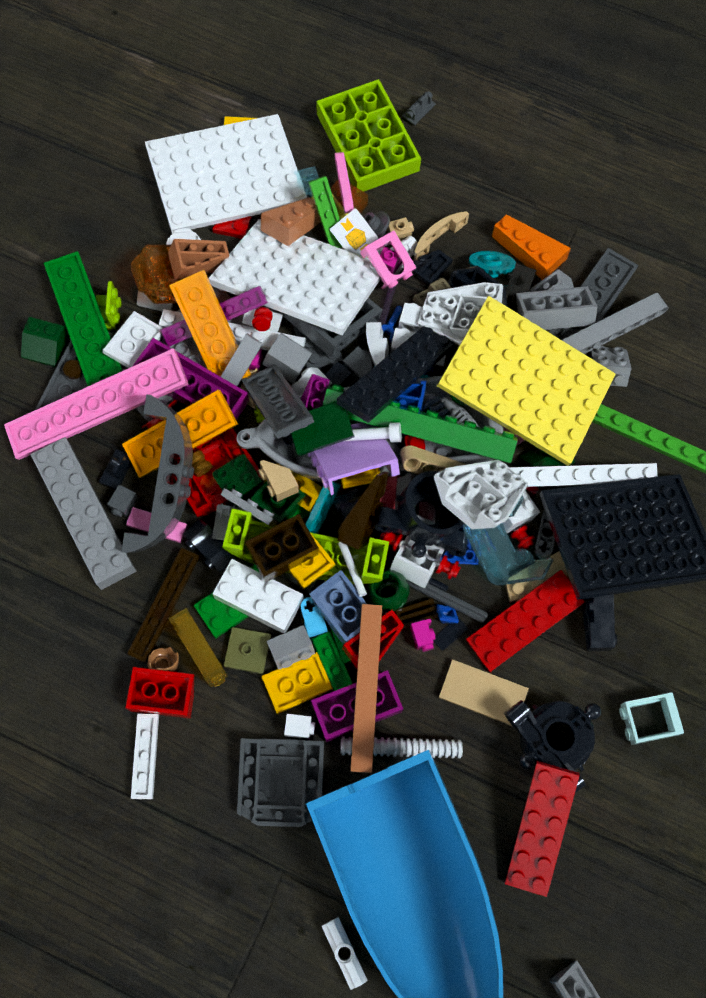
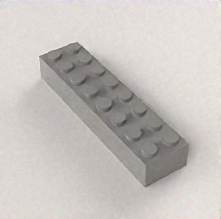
M64 437L30 454L96 585L102 590L137 572L128 554L121 552L122 542L67 438Z

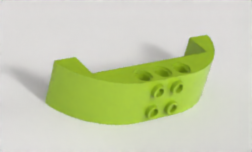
M232 509L223 548L234 556L255 564L246 549L245 542L272 527L266 523L252 520L251 512ZM311 533L335 562V566L318 579L327 581L342 570L349 581L354 584L339 548L338 538ZM370 537L368 545L359 550L348 546L363 584L382 581L389 541Z

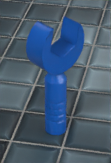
M401 306L395 308L388 321V325H382L383 334L387 333L390 336L389 343L392 342L394 336L393 326L403 311Z

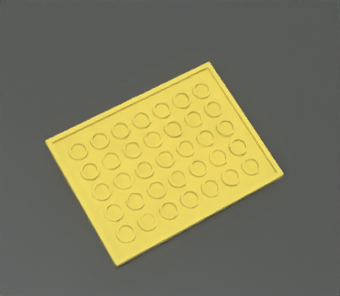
M488 296L437 387L569 466L616 373Z

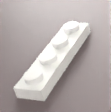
M137 714L131 799H153L159 714Z

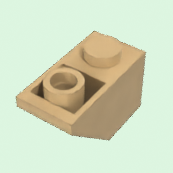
M265 460L260 461L261 469L258 470L262 480H267L269 484L267 486L268 492L271 497L275 496L277 502L299 492L298 484L290 468Z

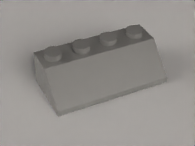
M588 286L516 293L518 314L544 330L586 327L596 322L597 304Z

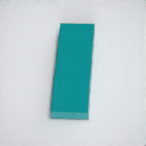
M332 481L333 495L330 494L328 488L322 487L305 524L311 533L319 534L340 489L341 484Z

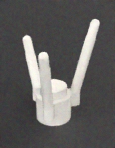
M408 236L401 243L411 258L414 255L417 241L414 237ZM403 263L399 266L394 275H398L401 272V270L404 268Z

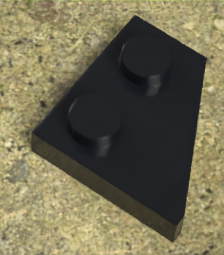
M438 249L428 255H422L418 257V260L413 261L416 269L412 271V274L429 286L452 264L453 259Z

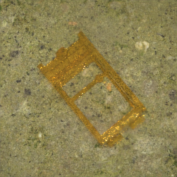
M187 608L169 618V621L174 626V629L209 686L212 687L214 685L217 687L223 684L228 675Z

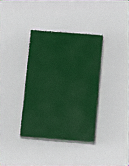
M336 402L310 410L309 412L314 422L305 428L292 432L295 448L299 456L355 438L347 410L336 404Z

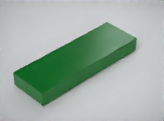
M328 631L312 638L314 647L333 690L336 691L352 685L353 682L331 632Z

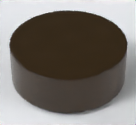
M76 360L67 361L63 366V372L69 379H78L83 373L80 363Z

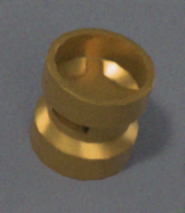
M201 450L193 453L192 467H194L195 475L201 477L208 473L213 466L209 461L205 460V455Z

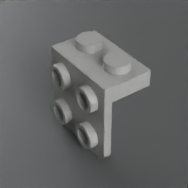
M599 346L590 351L591 358L616 373L610 386L627 387L631 364L626 349L622 347L610 348Z

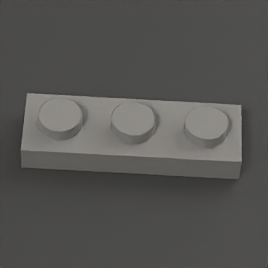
M224 488L221 493L223 497L245 511L251 512L253 516L272 528L277 524L278 521L273 519V513L265 508L263 511L257 509V503L249 498L247 501L241 499L242 494L232 489L230 492Z

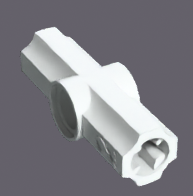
M339 917L322 925L335 959L343 972L350 990L367 982L365 973ZM341 947L350 949L351 955L349 958L342 959L339 957L338 951Z

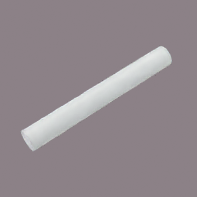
M339 542V548L359 597L365 596L367 594L348 546Z

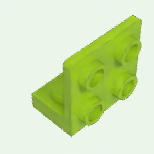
M108 281L107 295H96V300L108 331H117V324H120L118 308H121V297H118V290L114 287L113 282Z

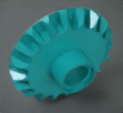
M480 251L473 253L469 257L471 267L479 266L492 278L498 277L501 273L507 274V272H512L516 265V261L512 257L500 252Z

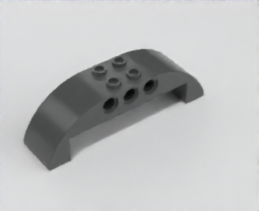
M146 394L143 414L154 419L166 420L148 535L124 533L122 553L144 551L163 541L180 521L186 499L190 497L191 493L189 480L193 478L194 467H192L193 450L189 431L184 421L174 409L160 399ZM177 476V482L174 484V478ZM172 496H174V501H173V503H171V497H172Z

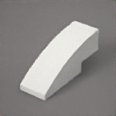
M366 322L367 343L373 364L376 366L388 356L389 345L387 338H383L381 322Z

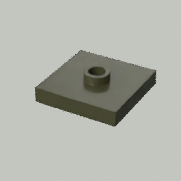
M232 627L224 667L264 675L269 651L267 641L271 639L272 635Z

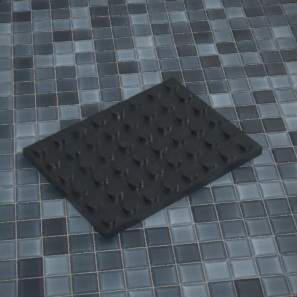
M680 474L542 490L539 495L577 600L706 581V532Z

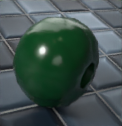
M388 568L384 569L382 581L367 585L366 596L371 605H382V611L388 613L391 610L396 611L406 604L410 593V586L401 573ZM385 590H393L396 593L392 597L383 598Z

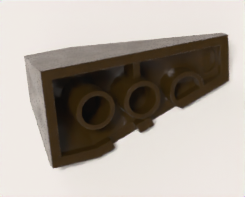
M381 472L372 480L346 519L339 526L337 541L359 550L368 545L370 537H376L375 523L378 509L383 507L380 498L383 497L386 490L388 472Z

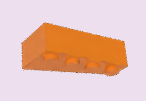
M507 214L494 225L492 237L542 280L567 260L570 247Z

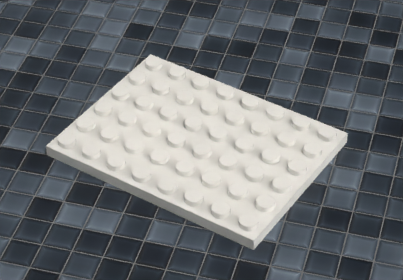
M278 114L145 142L172 234L175 230L181 228L192 230L259 215L307 198Z
M258 219L231 251L229 258L225 259L208 278L211 286L235 295H240L261 286L268 302L264 306L340 335L344 334L381 279L369 259L305 235L287 246L261 231V219Z

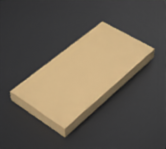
M452 659L439 698L512 726L505 717L504 712L520 700L524 702L529 688Z

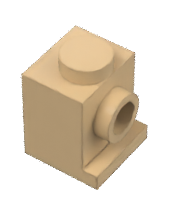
M405 217L391 221L386 233L395 231L400 241H402L406 237L412 236L414 227L412 222H408Z

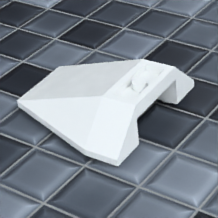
M484 282L428 292L418 325L430 327L435 333L446 336L450 341L460 345L486 298L490 296L502 303L503 285Z
M500 460L448 467L434 475L442 504L471 529L495 528L505 522L529 484Z

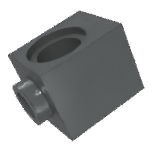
M118 485L107 505L113 515L119 518L121 516L128 518L139 498L135 492Z

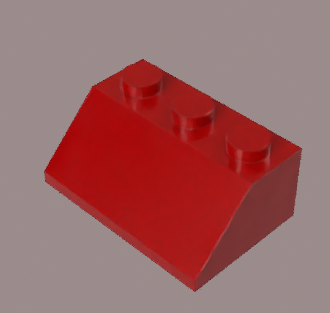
M133 667L126 702L127 710L191 718L194 700V674Z

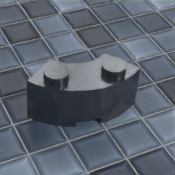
M201 519L197 520L182 534L187 539L185 544L192 551L196 549L206 559L204 563L211 570L215 568L221 573L229 565L231 559L237 558L223 548V540L212 539L213 530Z

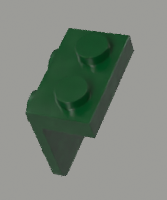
M244 454L239 455L212 473L222 492L224 488L230 492L234 489L242 494L241 499L245 501L248 498L251 499L263 486V482ZM229 501L231 506L235 505V507H239L233 502Z

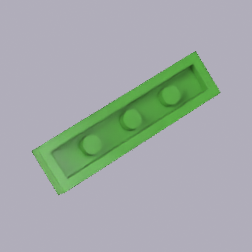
M322 176L308 183L328 244L342 248V245L329 230L340 221L327 177Z

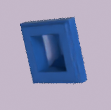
M436 605L438 616L442 623L459 622L455 609L449 606Z

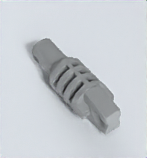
M449 395L441 400L440 403H445L444 408H448L449 414L456 417L457 421L476 423L463 407L458 406L452 401Z

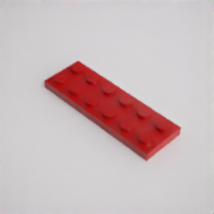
M559 570L465 640L488 672H491L585 601L583 599L577 600L571 582L563 571Z
M540 761L536 762L505 879L506 885L547 897L580 776L578 772Z

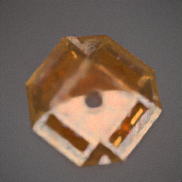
M146 245L142 252L131 262V271L139 292H143L154 304L177 303L169 285L182 279L174 278L168 255L171 245Z

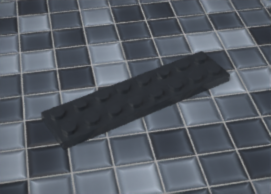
M423 326L337 398L336 404L369 423L454 348L455 342L450 341L446 336L435 333L432 328Z

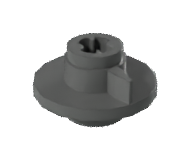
M384 211L369 212L363 217L378 238L385 234L390 224V217Z

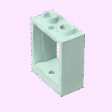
M673 693L627 701L620 704V717L625 721V735L631 745L678 736L684 733ZM660 702L668 732L638 738L630 708Z

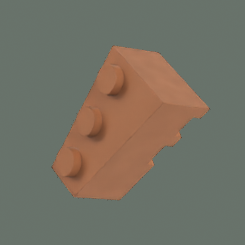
M310 197L261 213V231L287 246L321 223L314 199Z
M173 239L168 251L175 282L202 270H205L206 274L214 272L230 256L226 241Z

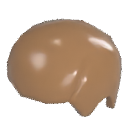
M171 647L155 649L148 656L149 669L174 672L178 667L179 654L178 652L175 653Z

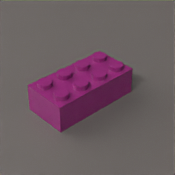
M388 670L378 674L375 723L403 711ZM357 683L311 700L326 742L353 732Z

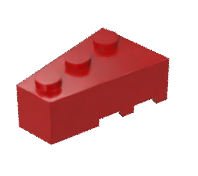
M393 610L386 613L381 619L379 661L404 627V624ZM360 633L342 647L356 669H358Z

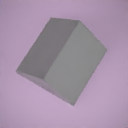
M280 333L268 351L263 365L267 368L276 365L284 378L294 384L312 352Z
M578 961L571 963L549 979L560 998H600Z

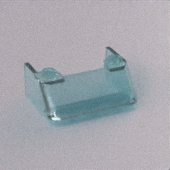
M523 495L509 517H513L524 500ZM502 523L495 528L471 529L466 524L463 525V530L488 580L494 585L542 580L554 561L553 558L534 560L528 550H515Z

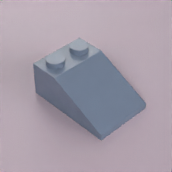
M340 570L309 595L342 644H345L360 632L362 604L367 603L362 597H359L355 587Z

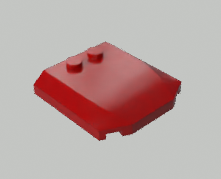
M233 428L192 449L193 453L201 450L205 455V460L209 461L213 467L201 477H197L195 473L193 474V478L189 480L191 493L187 501L197 517L206 516L216 511L218 504H228L229 501L221 495L222 490L212 473L241 454L246 455L261 481H263L258 471L259 468L248 451L238 445L237 434Z

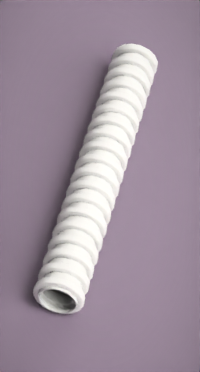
M342 736V755H345V753L351 755L352 737L345 739V736ZM374 737V756H377V754H380V756L387 754V757L393 755V757H396V755H400V757L412 755L413 757L426 750H430L433 758L435 756H438V758L442 756L448 758V756L455 758L457 756L460 759L463 752L461 740L457 742L453 739L451 742L448 739H445V741H442V739L435 741V739H432V741H429V739L425 741L419 739V741H416V738H413V740L409 738L403 740V738H400V740H397V738L393 740L387 738V740H384L383 737L380 740Z

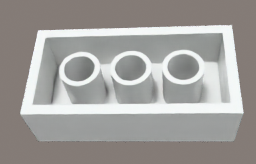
M231 559L213 592L216 600L283 634L287 632L301 602L304 600L303 594L273 579L265 583L259 572Z

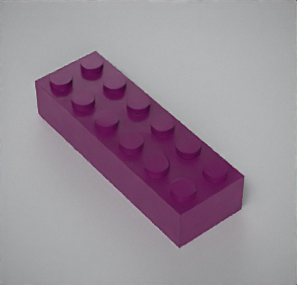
M152 338L133 366L172 348ZM177 352L189 385L167 395L188 407L211 393L221 390L237 420L249 403L248 392Z

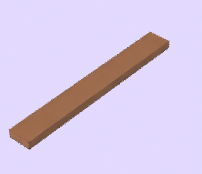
M362 604L351 772L372 773L382 605Z

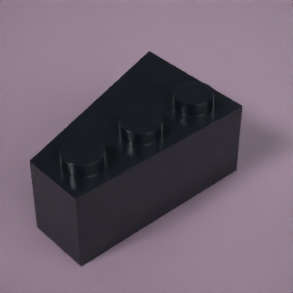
M614 594L583 599L585 602L582 604L587 652L611 651L617 645V635L614 626Z

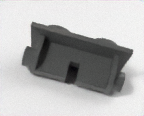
M429 91L425 92L407 109L402 117L415 126L436 105L432 101V93Z

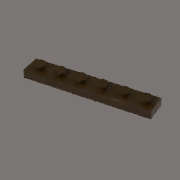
M183 548L180 549L127 653L128 656L147 663L148 656L153 651L200 558L199 555Z

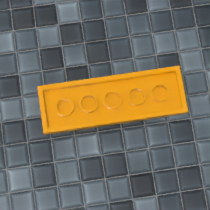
M202 270L169 286L207 369L221 377L237 350L238 344L206 272ZM249 368L243 378L251 375Z
M221 390L211 393L178 412V415L184 421L189 431L192 449L238 425ZM166 420L122 444L139 478L159 468Z

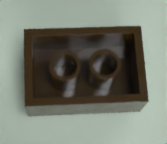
M300 514L245 542L246 549L265 583L319 555V547Z

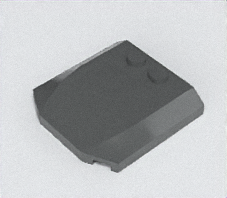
M241 738L237 814L245 817L257 826L301 827L312 821L306 803L322 797L324 741Z

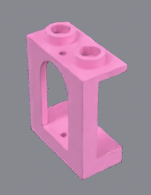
M395 231L367 245L360 252L363 258H369L383 281L382 290L386 287H389V289L393 288L401 278L403 280L408 279L413 275L412 271L416 269L415 264ZM390 243L404 265V270L399 275H394L388 270L377 252Z

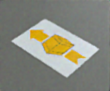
M356 208L329 229L346 251L362 256L360 252L364 247L379 239ZM383 248L377 251L378 254L382 252Z

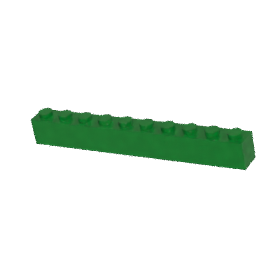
M340 385L328 387L323 406L337 402V398L345 392L344 387ZM393 401L369 423L347 410L349 419L377 427H389L390 423L400 422L403 434L508 463L512 461L518 441L517 437H514V433L508 431L499 433L490 426H484V428L477 427L474 422H459L456 417L446 415V418L431 410H427V413L419 411V407L408 405V407L400 406L401 403L398 401Z

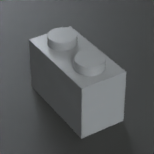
M304 625L267 641L278 670L288 668L293 663L306 660L315 654Z

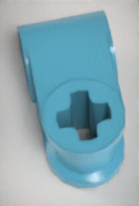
M305 598L301 602V612L309 638L328 632L324 617L312 598ZM308 603H310L311 606H315L313 607L312 612H309L308 609H304L307 607Z

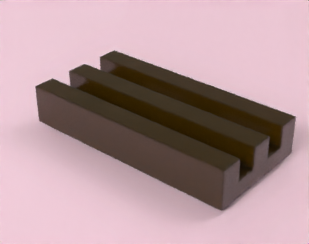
M433 598L395 611L402 623L407 619L429 612L433 613V615L404 624L402 630L410 628L412 623L431 619L432 621L439 618ZM430 605V608L401 617L403 613Z

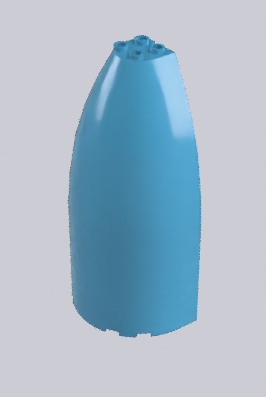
M426 750L385 770L306 803L349 914L368 952L385 981L398 998H503V966L499 934L487 887L477 858L430 750Z

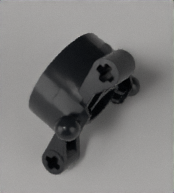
M426 471L413 478L401 494L396 496L398 510L388 507H380L378 509L375 529L382 533H400L409 536V539L415 542L411 547V553L416 558L423 557L427 551L426 546H432L433 544L443 547L451 555H466L469 535L459 531L465 523L441 502L434 480V475L440 471ZM429 502L438 512L437 523L429 525L422 522L415 513L417 503Z
M520 700L504 712L507 720L520 734V745L523 754L519 762L522 768L531 770L535 768L536 762L540 761L576 772V769L580 772L584 770L582 765L589 758L595 745L594 726L591 720H596L601 716L600 706L590 703L585 707V711H583L580 707L573 704L555 701L540 707L534 704L531 707L533 712H531L528 706ZM561 722L571 728L574 740L568 750L558 751L548 744L546 732L551 724ZM579 776L575 793L586 785L581 776Z

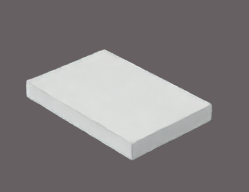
M133 311L105 346L103 353L127 368H131L152 338L158 341L163 335L160 330L164 328Z

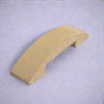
M467 211L455 213L432 225L420 238L414 252L413 261L418 260V257L422 255H427L430 244L446 231L451 229L456 233L468 222L469 213Z

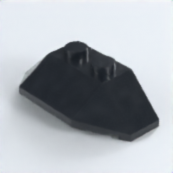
M479 266L454 270L448 281L452 288L484 282L500 283ZM503 287L502 304L507 306L506 290Z

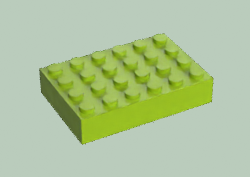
M379 79L316 101L317 116L336 153L344 152L348 177L357 194L420 171L421 157Z

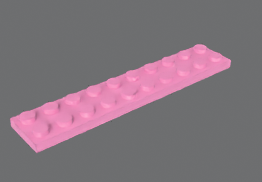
M171 349L8 422L4 426L15 458L20 460L64 437L70 438L144 405L146 394L159 398L189 384L176 350Z

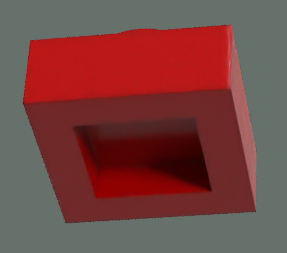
M404 435L405 446L410 445L426 450L424 439Z

